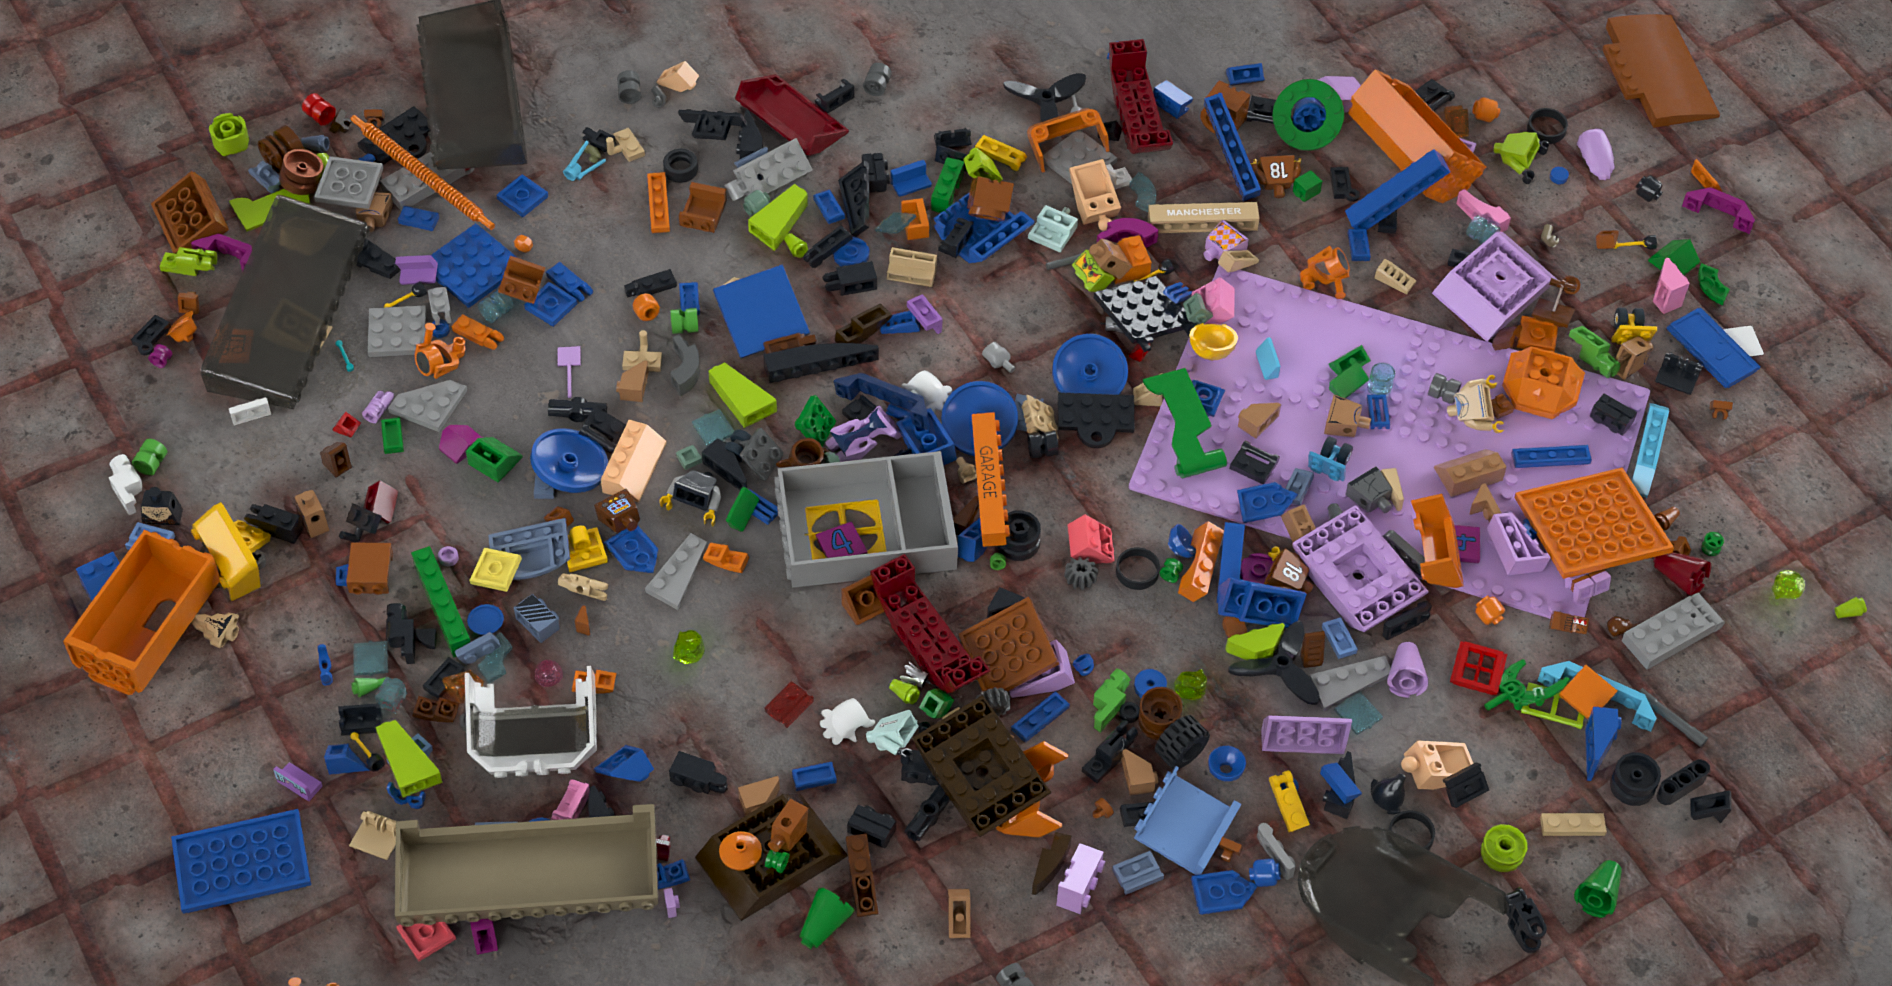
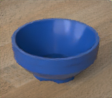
M1180 524L1175 525L1171 528L1168 545L1176 556L1184 558L1195 556L1196 548L1191 546V534L1184 526Z
M1220 746L1209 755L1208 766L1212 775L1217 779L1234 781L1242 776L1246 767V759L1237 748ZM1228 765L1232 771L1230 773H1223L1220 767Z

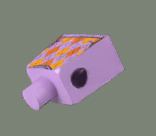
M1222 220L1207 236L1206 251L1203 255L1206 260L1211 261L1214 258L1219 260L1223 251L1247 250L1248 238Z

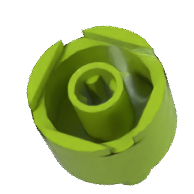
M225 113L213 119L214 122L212 125L210 124L209 131L214 148L222 156L236 154L248 148L249 136L245 121L241 116L238 115L237 117L233 116L232 113Z

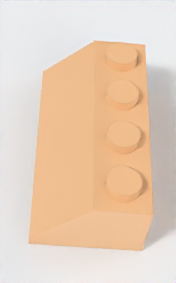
M628 420L602 475V493L614 495L627 489L632 499L639 503L663 452L666 440L647 424Z

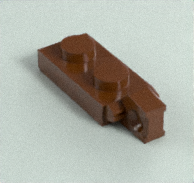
M796 333L763 342L766 354L801 346L815 345L817 340L815 334L805 337L804 333Z

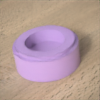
M450 546L442 548L438 552L440 564L446 567L455 565L459 559L457 550Z

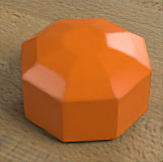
M519 235L514 240V246L521 252L527 253L533 247L532 240L527 236Z

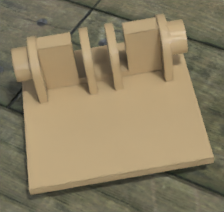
M1026 395L1027 400L1023 402L1022 409L1027 432L1032 434L1037 433L1039 430L1042 432L1055 431L1057 439H1059L1058 427L1054 420L1052 407Z
M371 811L363 812L361 814L363 822L349 846L388 860L396 845V821Z

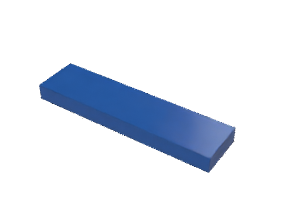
M1588 445L1512 449L1511 452L1515 468L1585 465L1592 462Z

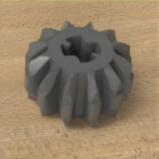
M1079 556L1078 560L1072 558L1070 563H1067L1064 577L1067 579L1068 585L1073 584L1074 589L1080 587L1083 591L1085 586L1091 588L1092 584H1095L1098 575L1095 562H1089V558L1082 560Z
M994 687L993 689H987V691H981L980 695L976 696L977 699L983 695L998 717L1005 715L1006 711L1010 710L1011 700L1007 691H1004L1003 688L997 689Z

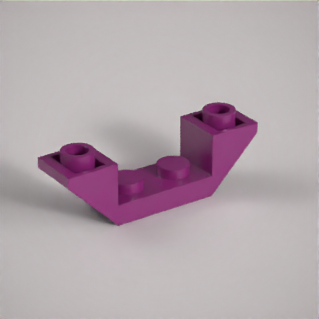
M1711 187L1686 193L1682 207L1699 213L1703 204L1735 216L1733 228L1750 234L1755 219L1745 201Z
M221 234L198 239L191 243L192 249H202L204 252L206 250L220 251L223 254L232 255L240 259L243 273L257 278L261 276L252 247L247 243Z

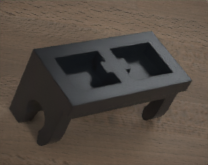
M845 78L841 80L842 84L840 87L824 96L821 93L816 94L817 99H815V103L826 113H830L855 98L854 85Z
M957 218L956 222L961 224L955 223L947 238L940 242L942 245L938 247V251L957 258L973 235V221Z
M380 703L338 706L341 736L351 735L353 732L358 734L377 733L376 727L383 723Z

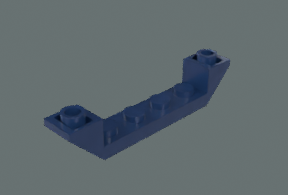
M864 373L836 378L833 381L836 395L852 401L861 391L864 394H869L895 406L908 409L913 425L926 430L930 429L924 398L919 394Z

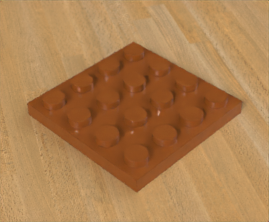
M1029 596L958 634L964 649L971 659L980 656L990 669L987 675L978 679L982 691L996 687L997 689L1003 688L1004 691L1008 692L1059 665Z

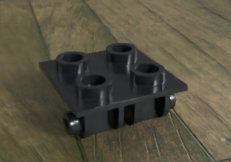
M1666 353L1655 382L1691 395L1702 366L1699 365V362L1696 363L1691 360L1688 362V358L1686 361H1683L1682 356L1679 359L1677 355Z

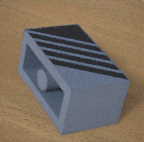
M533 594L514 607L515 618L540 643L560 629L558 615L553 610L550 611L541 598L537 599Z

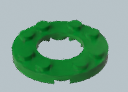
M1303 79L1287 86L1278 96L1273 108V123L1278 135L1289 146L1305 151L1318 150L1333 142L1339 135L1345 118L1344 105L1338 93L1327 83L1315 79ZM1306 97L1319 100L1326 110V119L1323 125L1313 132H1303L1297 129L1291 119V111L1294 105Z

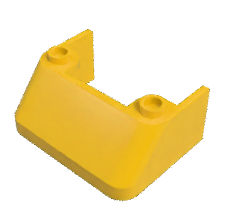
M220 502L212 506L192 524L193 529H191V533L195 540H200L205 544L209 553L214 557L221 573L219 581L224 589L227 588L229 590L230 599L234 601L261 587L259 568L253 554L224 505Z

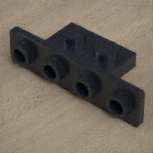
M691 109L678 111L683 122L695 123L692 136L697 139L726 140L731 126H747V121L738 112L725 113L722 111L710 112L707 110L695 111Z

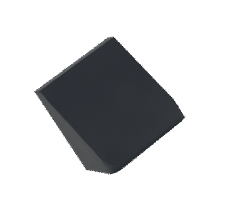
M1117 120L1103 123L1108 134V140L1119 141L1122 128Z

